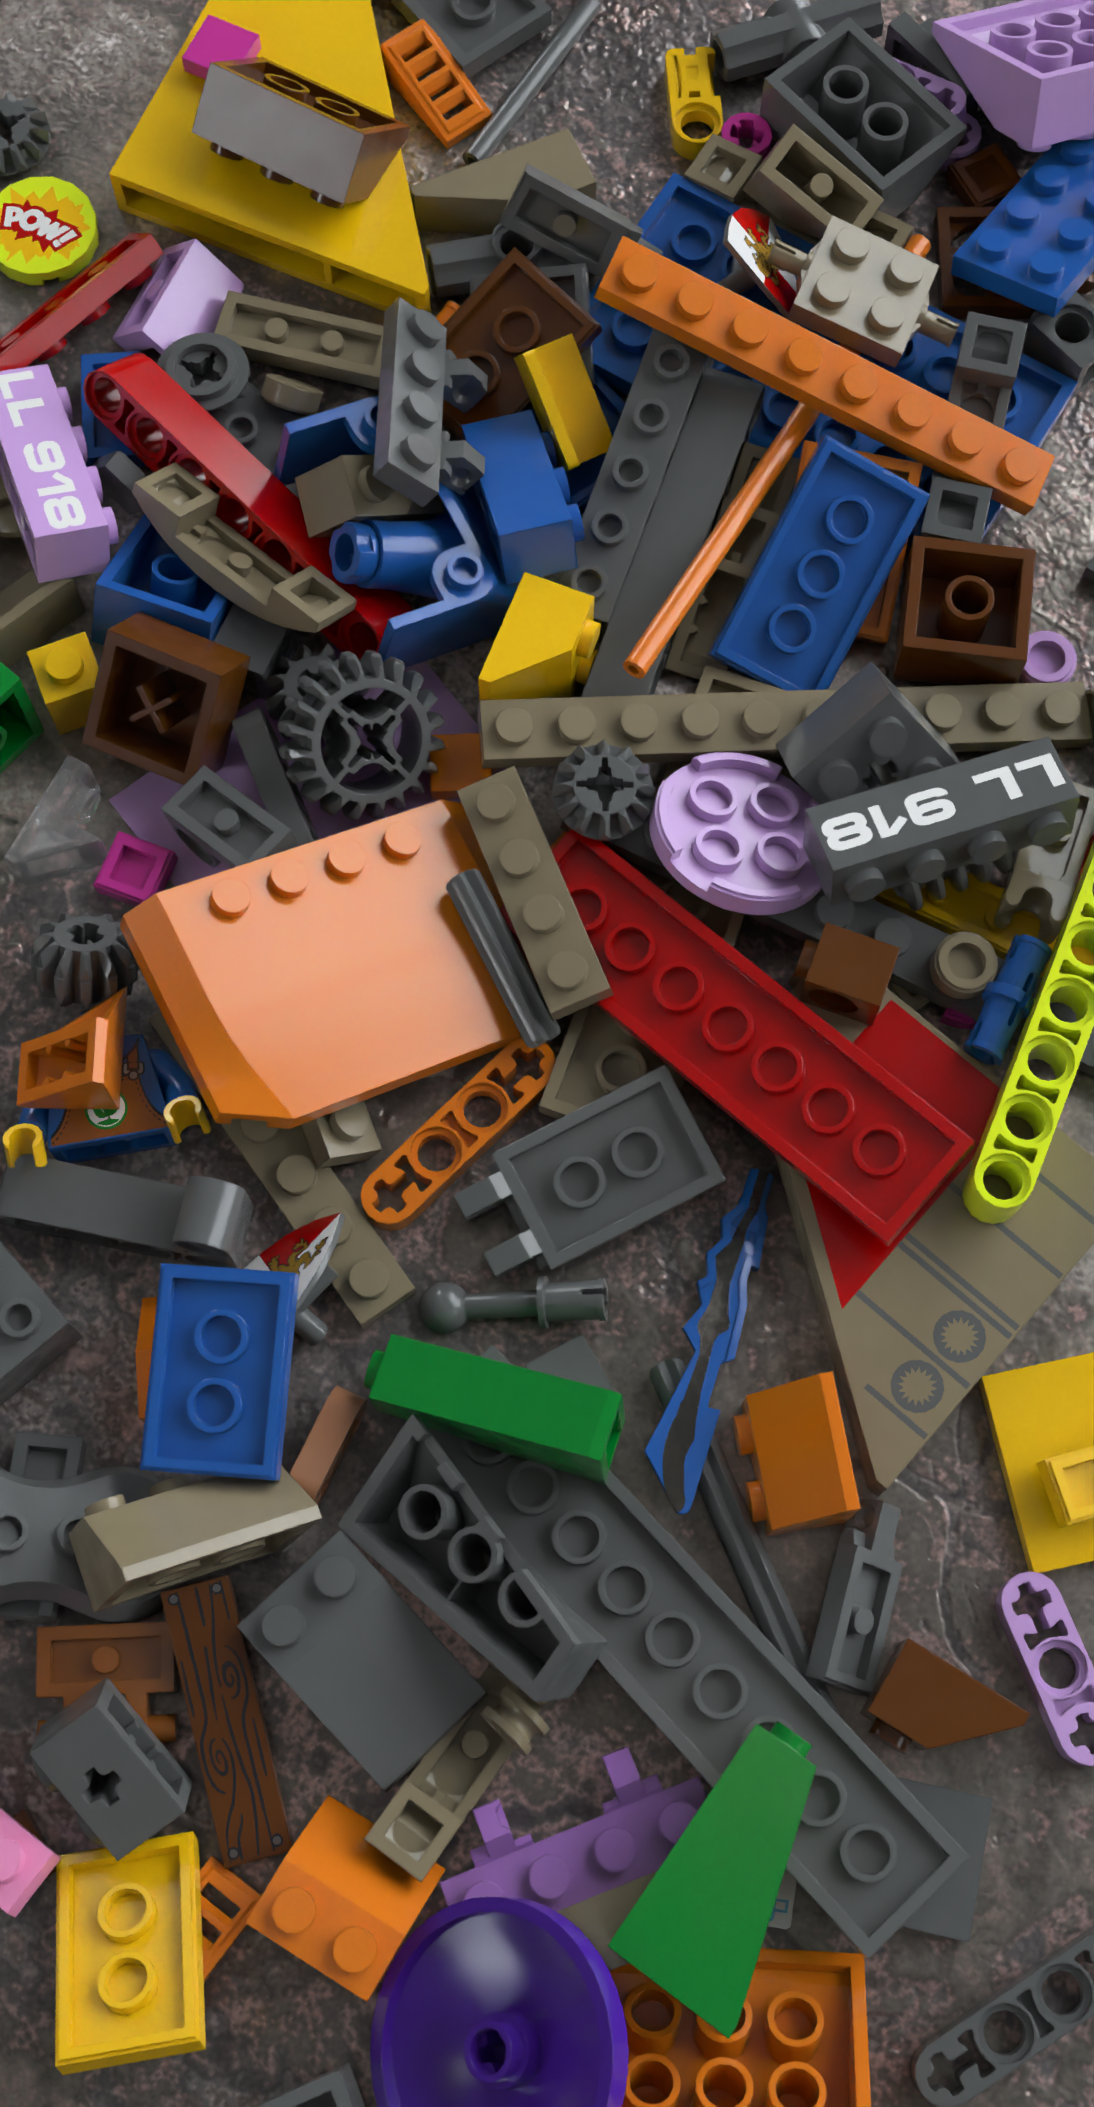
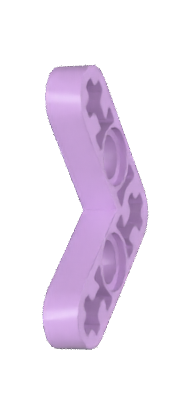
M1032 1571L1019 1573L1005 1581L997 1592L995 1606L998 1618L1054 1746L1060 1755L1070 1763L1080 1766H1094V1753L1091 1754L1086 1745L1074 1746L1069 1735L1078 1729L1076 1717L1080 1714L1086 1723H1094V1667L1063 1597L1054 1582L1041 1573ZM1024 1585L1029 1594L1037 1592L1042 1594L1045 1605L1037 1609L1040 1623L1044 1630L1057 1624L1062 1636L1043 1639L1030 1649L1028 1648L1024 1636L1033 1635L1038 1632L1032 1618L1028 1614L1017 1616L1013 1611L1012 1603L1020 1598L1018 1586ZM1052 1648L1065 1651L1074 1661V1679L1071 1684L1063 1689L1049 1686L1040 1675V1659L1044 1652Z

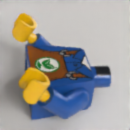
M88 1010L81 1012V1013L79 1014V1016L82 1015V1014H84V1013L87 1012ZM131 1034L124 1036L119 1109H42L23 1107L17 1125L10 1127L2 1138L9 1168H14L16 1159L24 1154H33L35 1166L41 1168L47 1164L46 1142H48V1150L56 1160L78 1163L181 1145L182 1139L180 1134L186 1127L200 1125L205 1135L211 1132V1126L202 1103L198 1098L195 1083L167 1051L157 1048L150 1049L143 1035Z

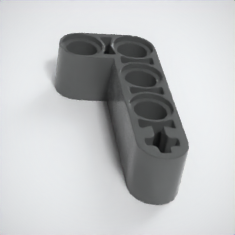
M27 1154L16 1159L14 1168H9L6 1163L0 1185V1223L45 1235L208 1267L239 1268L254 1208L246 1190L233 1183L215 1178L191 1176L188 1178L187 1186H181L48 1158L45 1167L37 1168L33 1155Z

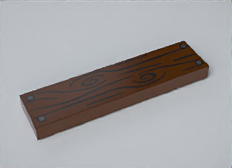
M230 1573L162 1591L160 1595L224 1868L227 1869L289 1852L294 1842L245 1636L237 1627L241 1623Z

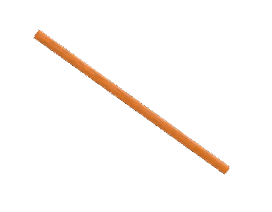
M914 234L910 237L904 249L925 258L931 249V244L925 236ZM842 343L838 344L858 356L861 354V352ZM801 402L798 403L623 662V668L628 674L635 678H644L821 412Z

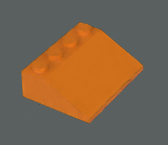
M761 1948L738 2025L729 2039L629 1963L610 1971L622 2004L628 2038V2075L622 2107H871L864 1956L861 1953Z

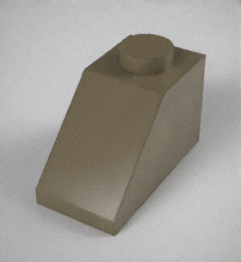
M795 124L774 145L742 189L787 227L822 239L832 215L863 229L884 201L879 194Z

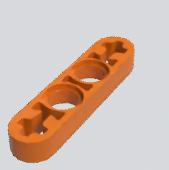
M517 1038L506 1045L372 1172L364 1182L360 1195L364 1213L370 1223L379 1229L387 1231L400 1230L411 1224L541 1100L556 1062L555 1054L550 1046L546 1043L539 1047L530 1048L525 1044L523 1038ZM521 1057L523 1060L530 1062L535 1057L541 1059L539 1063L541 1077L535 1080L533 1077L526 1075L513 1086V1096L519 1099L513 1104L505 1090L492 1080L496 1076L499 1077L505 1087L517 1074V1064L515 1062L517 1058ZM479 1096L491 1097L501 1107L500 1117L494 1124L482 1128L472 1125L464 1116L465 1107L469 1101ZM430 1140H445L454 1148L456 1153L454 1161L445 1170L431 1171L423 1167L419 1162V1151ZM404 1163H408L415 1177L428 1187L423 1192H420L417 1184L413 1181L401 1195L405 1206L401 1211L397 1213L393 1208L388 1207L379 1212L376 1210L380 1204L377 1191L383 1186L391 1192L397 1190L407 1180L405 1172L399 1168Z

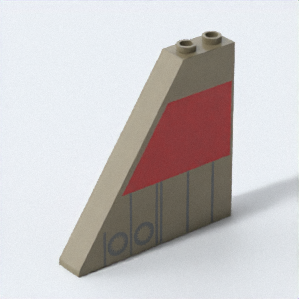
M793 973L788 984L793 987L790 993L799 1000L805 980L795 977ZM888 988L872 1026L804 1002L802 1003L975 1141L974 1148L889 1246L881 1242L774 1153L867 1487L877 1497L887 1490L1094 1244V1156L1057 1126L1034 1189L1015 1215L1005 1222L990 1224L981 1222L970 1214L964 1205L962 1197L963 1186L1002 1081ZM1015 1116L1005 1119L1011 1134L1019 1139H1034L1033 1128L1026 1120ZM992 1174L983 1176L984 1187L990 1195L1002 1200L1012 1198L1011 1186L1004 1178Z

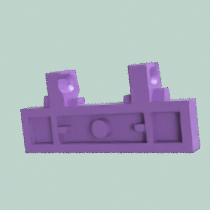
M628 1746L605 1754L601 1758L606 1766L617 1798L601 1804L604 1815L536 1843L533 1842L530 1833L514 1840L499 1798L473 1809V1813L485 1844L469 1851L475 1868L439 1882L447 1905L450 1906L460 1901L479 1897H514L535 1901L557 1912L658 1871L707 1798L699 1776L663 1790L657 1774L641 1780Z

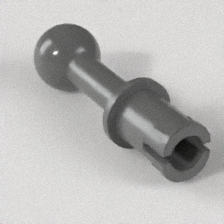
M539 1276L536 1290L466 1293L459 1285L443 1281L429 1286L424 1291L419 1301V1314L423 1323L429 1329L442 1334L459 1330L468 1319L538 1316L541 1329H549L551 1322L607 1321L608 1308H605L604 1305H609L608 1287L605 1278L585 1281L549 1282L547 1276Z

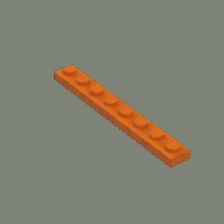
M622 236L594 298L919 463H923V465L955 481L993 488L991 499L1024 516L1034 508L1055 459L1054 455L625 236Z

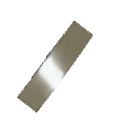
M745 442L727 497L724 496L715 526L757 466L767 448ZM790 458L679 624L665 669L697 680L701 679L706 664L729 672L730 667L707 654L793 492L799 458Z

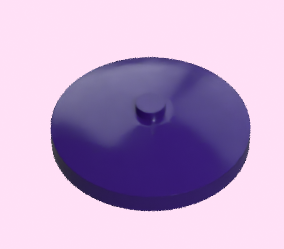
M471 1898L452 1904L428 1918L405 1941L393 1959L377 1998L370 2040L371 2077L377 2107H622L628 2075V2038L625 2017L610 1971L591 1941L576 1925L560 1913L535 1901L522 1898Z

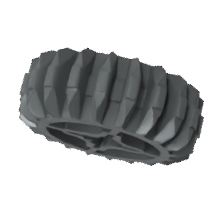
M367 650L359 661L355 654L349 651L341 652L338 669L327 660L318 661V672L321 679L316 682L306 675L299 677L300 687L307 692L301 701L295 697L284 699L285 706L296 712L294 720H284L277 723L280 732L293 737V740L284 743L278 748L282 758L295 761L286 771V775L295 784L303 783L301 795L311 803L320 800V808L330 815H336L342 809L343 815L348 819L359 820L365 809L372 818L383 819L385 801L396 810L405 809L403 792L408 789L417 795L424 793L422 783L417 780L418 776L422 771L428 774L438 772L437 765L428 760L430 751L437 752L446 748L443 740L431 735L432 731L446 723L442 715L429 711L438 698L434 692L428 689L420 690L424 681L423 676L414 670L404 672V662L393 656H390L383 662L381 654ZM362 689H384L376 700L369 697L364 704L357 708L350 709L340 702L351 693ZM327 719L331 727V737L326 747L322 750L325 755L322 758L321 734ZM347 720L361 727L364 726L362 730L368 737L366 740L376 751L369 749L363 744L360 745L361 741L356 735L357 731ZM401 723V738L398 748L395 750L393 735ZM375 763L382 768L377 774L361 781H341L348 772L354 775L367 764Z

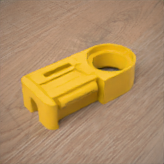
M708 46L696 47L695 54L685 55L683 48L669 49L665 54L664 80L671 143L674 150L680 156L689 160H694L712 134L721 137L723 128L721 97L715 96L712 72H714L715 50ZM699 121L707 124L712 129V133L702 139H693L683 133L682 127L689 122Z

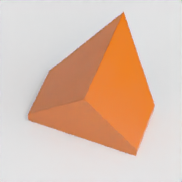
M127 986L57 1031L21 1043L16 1106L42 1109H119Z

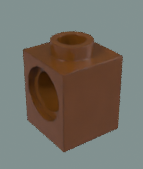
M826 922L819 943L806 939L794 973L795 977L805 980L799 1000L872 1026L882 1004L901 948Z

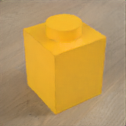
M84 631L27 651L43 699L60 735L85 727L99 665Z

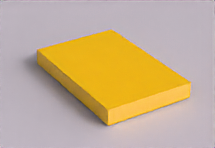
M1094 1352L982 1376L978 1383L1028 1571L1045 1573L1094 1562V1518L1059 1529L1036 1464L1048 1458L1094 1445Z
M194 1831L147 1839L119 1861L115 1859L106 1847L59 1855L61 1859L56 1865L55 2067L62 2075L206 2050L199 1840Z

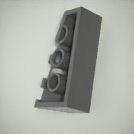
M411 1414L337 1527L532 1700L542 1702L570 1698L609 1641L534 1578L418 1414Z

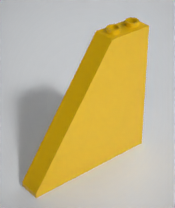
M208 0L109 173L118 209L384 312L398 297H401L417 309L426 310L431 313L429 282L401 149L368 199L344 204L343 208H333L310 197L312 189L295 181L293 184H283L266 178L260 173L261 165L249 159L243 158V160L237 161L214 153L210 150L211 141L191 132L205 79L184 71L182 56L208 14L259 34L261 50L256 57H264L395 119L371 0Z

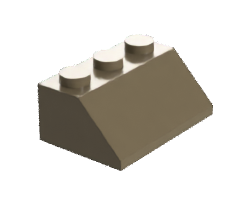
M281 1465L280 1481L213 1476L190 1484L188 1476L181 1475L153 1485L148 1489L150 1497L126 1504L124 1495L111 1496L84 1508L86 1516L77 1523L68 1535L93 1612L95 1613L283 1551L317 1523L322 1516L315 1501Z

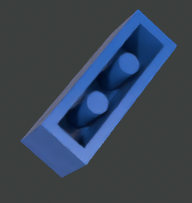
M532 410L461 425L463 439L485 457V474L473 484L506 585L520 582L524 572L541 577L578 568L575 543L585 540L580 510L577 504L567 505L571 503V497L565 470L563 467L555 468L557 467V458L552 436L548 431L540 433Z

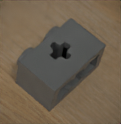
M108 1677L41 1726L29 1753L33 1758L34 1770L41 1782L49 1790L62 1793L76 1810L78 1823L85 1835L97 1845L104 1844L117 1861L171 1823L186 1810L193 1784L192 1779Z

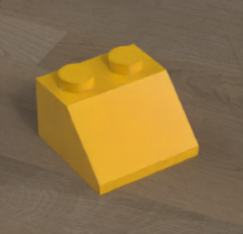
M524 572L478 677L479 701L573 697L579 683L586 685L598 650H595V646L600 634L601 623L594 621L595 596Z

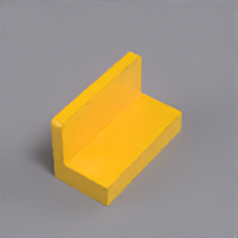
M568 334L514 357L543 432L548 431L552 436L557 458V468L563 467L565 471L580 466V463L606 453L613 437L573 334Z

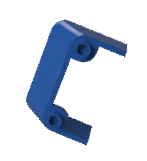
M379 396L365 398L285 423L274 476L286 486L296 483V477L341 455H374ZM439 482L438 494L442 501L444 514L432 519L451 517L465 544L442 552L433 564L430 582L439 602L388 619L378 650L383 662L390 656H393L404 662L405 669L497 636L520 582L507 585L505 583L473 485L461 496Z

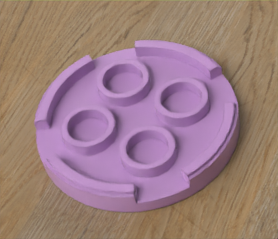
M714 752L693 757L690 764L681 767L665 781L663 780L650 811L649 831L654 849L665 868L691 893L715 906L750 915L779 914L804 905L822 888L803 846L805 809L819 804L799 785L780 774L783 767L771 761L742 753Z

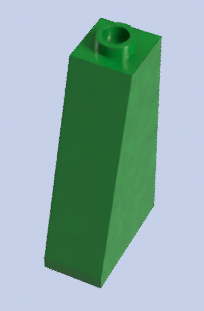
M391 1334L385 1351L375 1350L369 1362L364 1380V1388L371 1390L368 1398L376 1411L404 1420H408L411 1414H418L428 1428L604 1485L625 1423L623 1396L621 1393Z
M779 1721L775 1723L770 1732L756 1723L608 1944L609 1948L728 2039L738 2025L817 1766L805 1758L813 1746Z

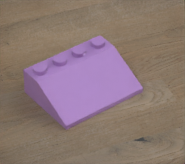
M1024 0L933 21L932 35L994 129L1017 141L1019 148L1031 152H1043L1049 150L1052 144L1071 139L1089 140L1094 138V0Z

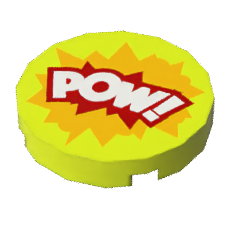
M29 177L8 185L0 192V270L6 276L27 285H45L43 280H52L58 277L59 282L70 279L90 263L99 245L98 220L88 196L73 183L55 177Z

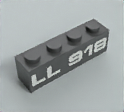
M1048 736L805 809L803 846L830 907L850 900L853 902H863L876 897L883 890L910 882L926 883L936 879L943 872L972 863L985 865L994 862L1008 852L1032 845L1039 847L1051 845L1062 839L1065 835L1072 833L1080 796Z

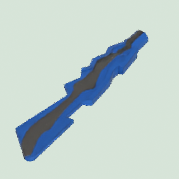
M761 1169L749 1170L738 1206L720 1220V1241L705 1255L706 1277L696 1283L700 1308L682 1328L694 1350V1354L644 1450L673 1509L680 1515L689 1512L693 1503L720 1414V1410L708 1407L720 1365L732 1362L735 1359L747 1309L748 1275L750 1270L757 1272L760 1266L768 1223L766 1202L774 1179L772 1174Z

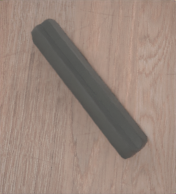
M474 868L457 874L446 884V890L525 1044L530 1048H535L550 1042L560 1034V1026L557 1020L554 1021L539 985L481 872Z

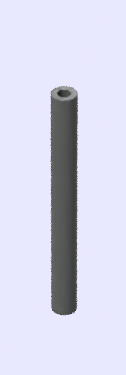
M579 0L463 153L462 157L467 165L492 155L600 12L601 4L599 0Z

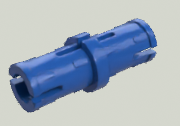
M1018 934L1013 937L1000 972L994 981L987 983L981 995L984 1001L981 1013L968 1039L964 1043V1051L972 1058L988 1065H994V1063L997 1065L1002 1064L1021 1019L1027 1018L1034 1004L1032 995L1035 986L1053 953L1052 949L1042 940L1022 934L1021 937Z

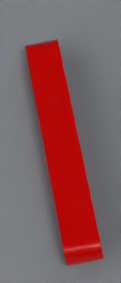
M134 353L91 371L85 377L83 391L89 409L153 472L176 462L220 496L215 515L293 575L312 565L358 600L355 610L320 630L341 652L349 651L355 654L359 661L367 650L378 653L388 619L413 611L409 603L397 591L364 589L356 584H344L337 581L332 574V561L329 555L331 537L309 538L300 499L151 358L145 354Z

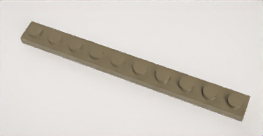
M1084 681L896 687L939 732L953 752L1005 750L1048 736L1055 749L1084 748L1092 740ZM839 689L480 700L477 713L482 769L510 768L512 766H559L560 762H563L571 755L578 745L584 748L596 745L603 739L609 745L619 748L630 746L633 755L642 763L692 761L693 757L714 752L742 753L763 759L782 758L776 744Z

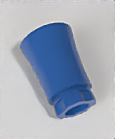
M451 517L422 521H382L365 519L360 523L347 521L344 522L340 529L334 530L330 540L329 555L332 561V574L337 581L344 584H356L364 589L391 590L415 594L439 601L430 582L433 564L442 552L465 544Z

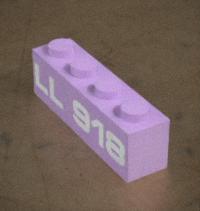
M48 364L0 371V475L38 583L104 572L110 563V545L117 544L119 541L117 523L111 506L102 508L100 502H103V492L98 470L95 465L86 467L85 464L88 461V454L81 426L71 427L70 423L73 422V414L66 387H56Z

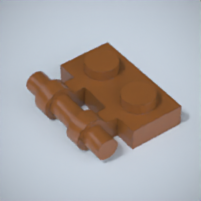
M167 1621L37 1627L36 1698H63L64 1709L108 1677L122 1695H126L128 1703L161 1743L178 1741V1715H152L150 1709L151 1694L178 1693V1667ZM49 1719L38 1721L37 1735L41 1726Z

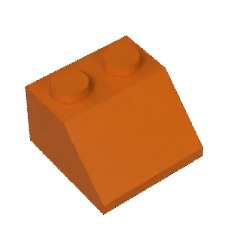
M833 1371L815 1374L746 1395L741 1405L742 1414L733 1416V1428L739 1455H751L755 1481L745 1482V1489L752 1522L763 1521L766 1537L845 1524L861 1508Z
M328 1795L281 1862L247 1919L246 1924L367 2002L374 1995L446 1868L435 1862L423 1881H418L364 1840L375 1823L331 1795Z

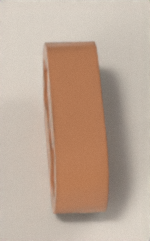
M339 1385L328 1396L289 1473L318 1506L346 1454L368 1404V1399Z

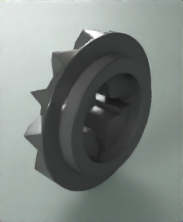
M8 91L5 97L0 99V123L6 124L11 129L13 144L9 145L6 138L3 139L0 135V176L19 174L35 166L46 154L51 141V130L45 111H40L31 97L18 100Z
M195 333L184 336L169 345L157 362V365L207 412L220 408L228 413L231 402L234 399L245 398L246 384L248 379L251 378L248 358L243 349L232 339L216 333ZM213 369L215 381L204 380L199 386L196 385L195 387L193 374L203 376L208 370Z
M604 739L596 745L584 748L578 745L571 755L563 762H560L552 789L554 805L561 819L578 834L595 840L619 839L638 829L651 811L655 793L648 764H643L635 757L630 746L619 748L609 745ZM601 769L606 770V775L609 776L612 786L621 787V790H623L613 792L611 801L607 806V811H602V802L599 801L598 792L587 790V787H585L595 785Z

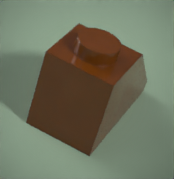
M910 1638L899 1642L875 1684L872 1694L869 1695L860 1711L861 1715L874 1722L869 1733L885 1745L902 1754L907 1752L910 1745L917 1750H926L1025 1725L1031 1714Z

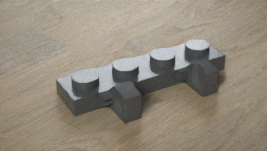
M398 297L384 314L373 477L424 507L439 493V482L462 496L466 493L467 489L485 474V457L465 440L450 441V434L447 431H442L443 399L464 413L473 408L487 393L488 376L468 358L457 359L451 350H446L447 328L441 325L435 316L426 310L417 309L401 297Z

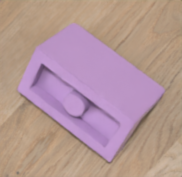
M196 238L167 247L112 339L127 352L154 348L162 354L169 345L184 336L195 333H214L228 290L242 293L244 289L243 282Z

